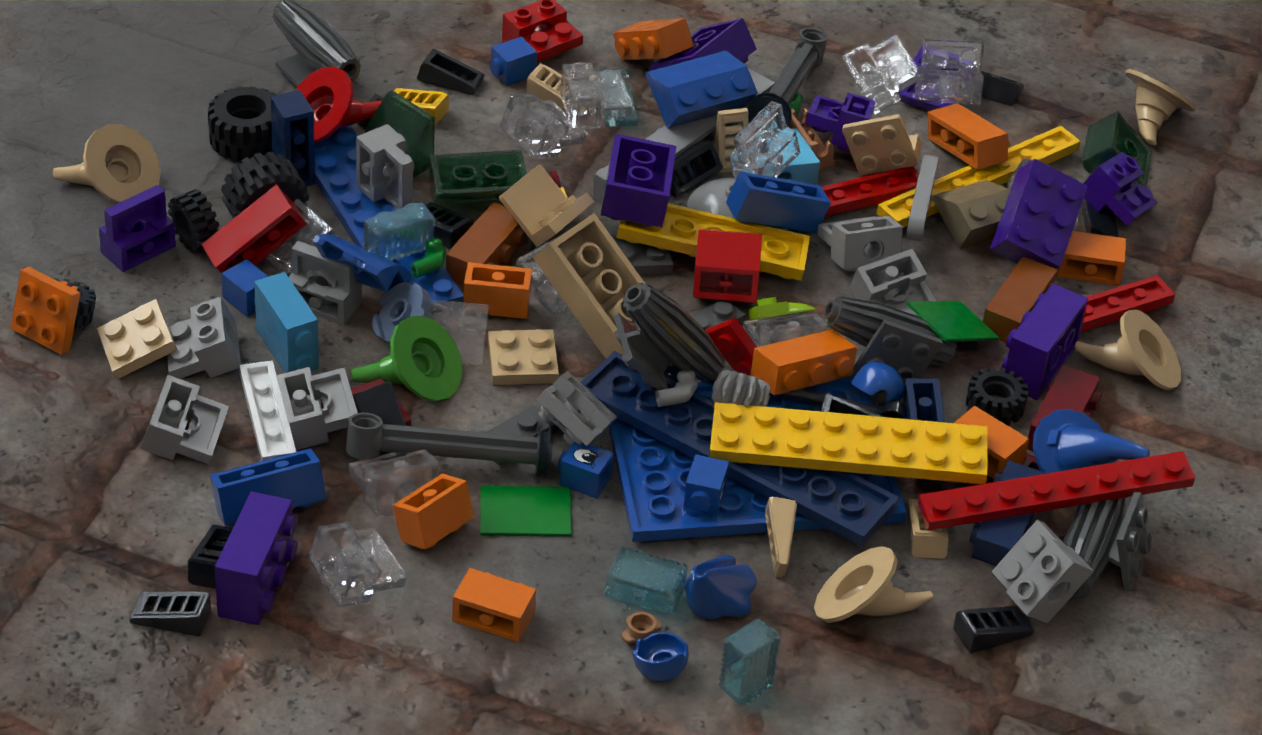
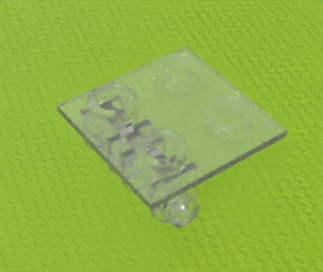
M431 299L429 312L432 313L433 320L445 328L456 343L462 359V365L482 367L485 336L488 331L489 305Z

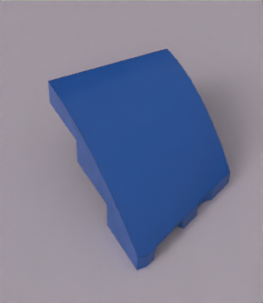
M318 234L313 240L322 257L349 266L357 281L367 286L387 292L392 281L398 284L402 282L409 283L413 277L411 272L405 267L340 237L330 234Z

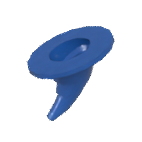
M1071 409L1056 410L1040 420L1033 437V452L1037 466L1040 471L1045 473L1114 463L1118 459L1132 460L1150 456L1149 449L1104 432L1100 425L1086 414Z

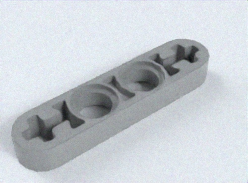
M923 155L907 228V239L922 241L939 157Z

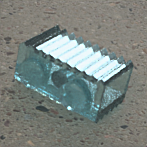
M423 202L409 203L404 208L391 212H380L375 217L363 220L365 224L363 225L365 229L363 230L365 234L363 235L364 248L390 261L393 259L398 260L399 257L404 258L405 255L409 256L410 253L415 254L416 252L421 253L422 250L426 251L425 243L434 239V216Z
M622 546L619 548L606 576L605 596L673 616L684 591L688 566L685 563L680 564L673 559H660L658 556L646 555L641 550L626 549Z
M755 619L724 639L725 643L723 645L725 648L722 654L723 663H721V678H719L720 683L718 684L740 706H746V702L751 703V699H756L757 695L762 696V692H767V689L773 688L774 674L777 669V652L781 640L777 631L767 626L760 619Z

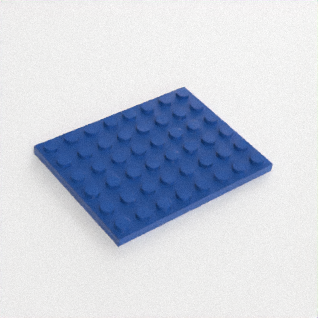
M855 372L849 377L802 388L873 405L869 394L851 384V381L857 374ZM698 382L695 392L712 400L714 383ZM769 395L768 405L765 406L817 411L819 406ZM617 418L608 427L632 542L768 532L765 517L768 497L727 476V484L718 514L684 507L685 487L694 458ZM854 473L899 496L898 507L883 524L905 523L906 510L895 476ZM796 512L794 530L825 528Z

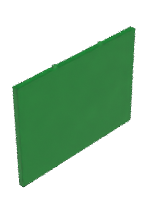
M961 301L907 302L906 304L922 320L926 321L929 327L945 342L992 341L999 339Z
M481 485L480 535L571 536L570 487Z

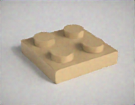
M157 299L139 306L97 328L111 370L117 379L178 350L162 307Z
M553 329L488 331L492 385L554 384L559 378Z

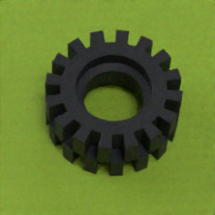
M196 189L174 197L168 203L170 208L168 214L174 222L175 234L180 236L179 241L181 244L184 243V247L187 250L190 249L191 252L202 249L203 246L201 244L218 232V227H220L219 222L215 220V217H217L216 212L211 210L212 204L210 201L206 202L207 197L204 194L201 195V191Z
M989 367L988 372L984 368L980 369L978 374L974 373L972 375V379L969 382L966 397L967 411L976 406L1009 426L1011 420L1016 423L1019 421V417L1022 418L1024 415L1028 385L1027 383L1023 384L1024 379L1021 376L1015 378L1016 372L1012 370L1007 374L1005 373L1006 368L1000 367V371H995V367ZM990 395H998L1003 398H995Z

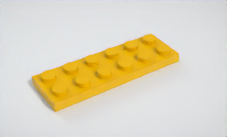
M670 203L667 205L662 228L656 226L647 227L640 223L620 220L616 238L624 239L630 243L654 246L664 251L671 250L684 253L696 258L699 229L762 234L759 272L779 275L784 279L802 281L810 240L808 235L752 222L746 224L739 222L735 218Z

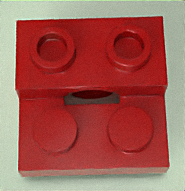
M540 0L503 14L502 43L518 37L524 38L537 51V62L583 45V35L567 21V11L555 0Z

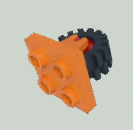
M31 267L21 269L10 329L61 355L70 352L74 327L76 329L81 328L82 325L86 327L92 322L96 301L94 290H89L90 287L87 285L80 286L81 283L77 281L74 283H70L69 279L60 281L58 278H51Z

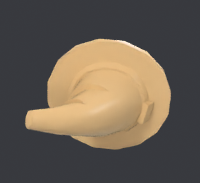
M1132 69L1125 71V75L1135 83L1137 88L1135 108L1140 134L1150 145L1155 146L1157 144V130L1160 129L1163 121L1167 120L1176 109L1181 108L1195 112L1196 105L1167 85Z
M108 124L92 133L85 143L84 162L78 165L53 169L54 180L94 186L106 199L117 204L159 185L161 174L158 156L150 142L137 130L120 124Z
M1128 310L1120 318L1122 337L1118 339L1117 343L1105 344L1104 347L1080 341L1075 343V350L1091 362L1128 375H1143L1154 385L1164 390H1173L1181 382V367L1169 339L1148 315L1139 310Z
M881 546L870 548L854 556L839 567L818 593L814 609L817 617L827 623L842 621L854 614L869 617L889 616L913 611L932 600L933 594L931 591L904 592L899 588L893 587L891 579L895 574L898 560L892 549Z

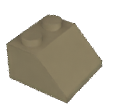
M983 180L933 195L932 200L957 246L961 249L994 239L1010 189Z

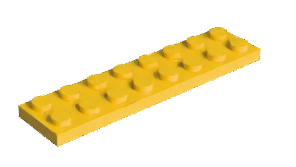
M715 402L709 457L738 463L986 484L988 426L753 405L745 407L741 404Z

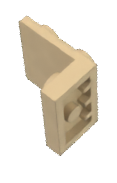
M896 114L843 125L842 132L860 176L918 165L921 149L919 135L908 136L901 115Z
M537 165L499 196V200L536 247L556 235L594 203V200L587 192L577 199L574 195L567 198L542 165Z

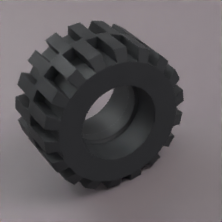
M254 86L230 88L224 90V93L217 94L215 99L210 101L208 107L209 142L213 150L220 152V156L224 158L230 157L233 161L243 160L246 157L250 159L257 153H261L263 156L267 152H272L270 97L276 96V94L269 93L267 89H258Z
M267 152L263 156L261 153L254 154L253 158L249 159L246 157L243 159V163L239 166L236 164L231 169L233 172L226 175L224 179L226 184L222 185L221 188L223 193L222 200L233 219L276 184L294 202L300 213L305 212L308 207L306 203L309 201L308 189L289 159L286 160L285 156L281 154L275 156L273 152Z

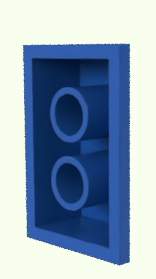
M727 51L652 70L645 74L667 129L717 115L718 111L746 107L758 94L748 67Z

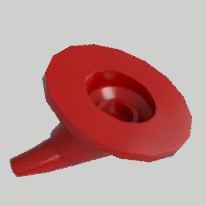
M335 66L323 67L309 74L296 88V90L302 92L314 111V144L330 137L339 128L371 119L388 110L386 100L363 103L359 100H354L352 80L347 72Z

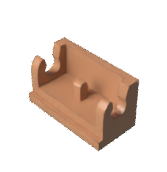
M791 109L792 119L785 131L797 128L820 161L819 169L835 166L833 144L828 140L824 145L816 132L811 128V125L805 124L809 112L808 109H804L803 118L800 121L796 119L794 109Z

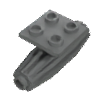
M283 0L276 4L272 14L273 21L287 42L298 52V54L277 61L276 67L292 83L298 87L309 74L323 67L333 66L347 72L353 81L358 78L361 68L359 59L346 40L321 16L295 0Z
M639 283V285L631 286L625 293L623 307L638 330L620 313L614 316L617 327L615 336L623 347L622 359L628 369L631 371L636 370L641 374L643 381L650 389L655 387L657 390L669 389L664 372L670 363L681 370L694 371L695 378L701 382L708 383L711 380L717 379L716 377L725 367V359L705 329L676 301L649 284Z
M837 296L833 301L830 300L825 307L824 318L827 319L828 327L866 347L854 365L853 372L855 373L869 362H881L899 372L905 387L906 378L919 379L929 364L947 366L955 354L957 343L945 342L919 316L875 301Z
M1141 492L1133 493L1124 518L1126 498L1102 502L1097 501L1077 507L1063 543L1073 548L1094 572L1073 594V598L1084 597L1086 594H1089L1107 567L1108 562L1121 568L1124 591H1131L1136 577H1141L1144 554H1149L1152 544L1151 533L1146 532L1148 509L1143 507Z

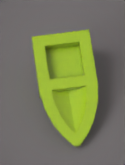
M776 297L757 300L758 306L748 309L750 321L816 311L814 307L802 303H788L787 301L777 303Z

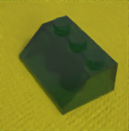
M522 150L430 155L429 185L432 202L451 203L499 200L500 195L527 174Z

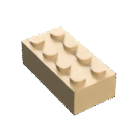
M593 213L549 243L534 255L533 259L606 359L613 351L620 354L624 353L622 345L615 336L617 327L614 316L620 313L638 330L623 307V299L626 291L631 286L639 285V283L645 284V282L597 215Z

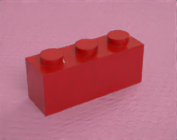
M276 184L201 245L215 268L223 273L246 259L253 265H257L306 226L307 222L294 202Z

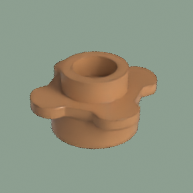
M647 612L633 613L626 618L627 629L622 632L621 637L626 643L633 642L636 644L638 639H645L651 634L660 631L661 623Z

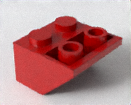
M699 229L693 298L757 303L762 234Z

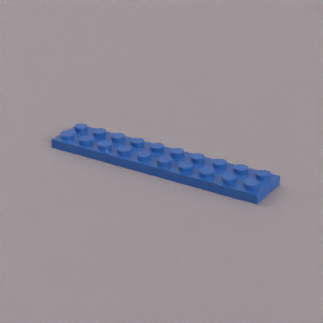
M351 125L337 129L330 137L314 144L315 183L355 245L399 264L411 272L410 264L425 258L427 253L425 248L426 238L408 212L401 214L385 198L373 202L356 186L357 134ZM444 265L440 269L421 277L415 278L413 276L409 282L410 285H414V283L420 285L429 293L431 298L429 312L432 314L463 306L464 295ZM392 281V283H391V285L389 286L387 292H388L391 288H393L394 286H396L398 283H395V282Z

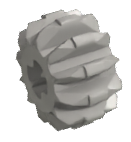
M725 370L718 374L717 380L714 382L711 399L714 402L741 404L745 407L749 405L767 406L771 387L764 380L746 375L745 373Z

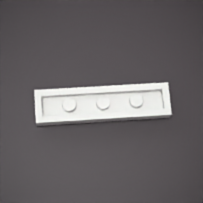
M273 360L239 365L240 378L261 461L295 453L296 448Z

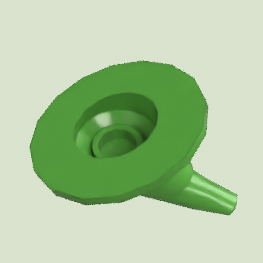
M421 315L407 317L394 328L390 340V355L382 358L379 362L351 369L353 382L368 383L382 378L385 383L390 381L392 384L405 385L407 389L419 398L431 402L450 398L458 390L463 376L462 359L452 337L435 320Z

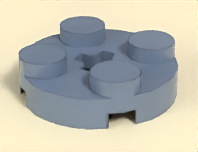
M407 282L397 284L379 302L383 308L379 315L374 313L372 324L375 334L390 344L394 328L405 318L421 315L433 319L432 313L429 312L431 308L429 293L416 283L414 285H410Z

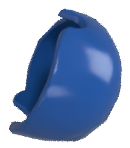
M872 361L865 364L851 381L854 387L869 395L886 392V401L888 402L892 399L900 401L904 396V382L899 372L881 362Z
M662 632L651 634L645 639H638L636 649L632 650V655L636 668L644 677L661 682L670 681L682 673L688 662L689 649L687 643L679 636Z

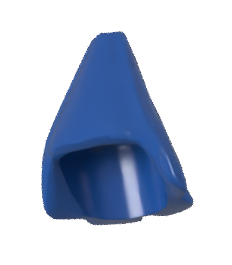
M728 555L718 556L696 565L691 570L684 585L690 609L697 616L706 620H717L722 616H745L751 610L750 593L757 584L752 568L748 565H735V557Z

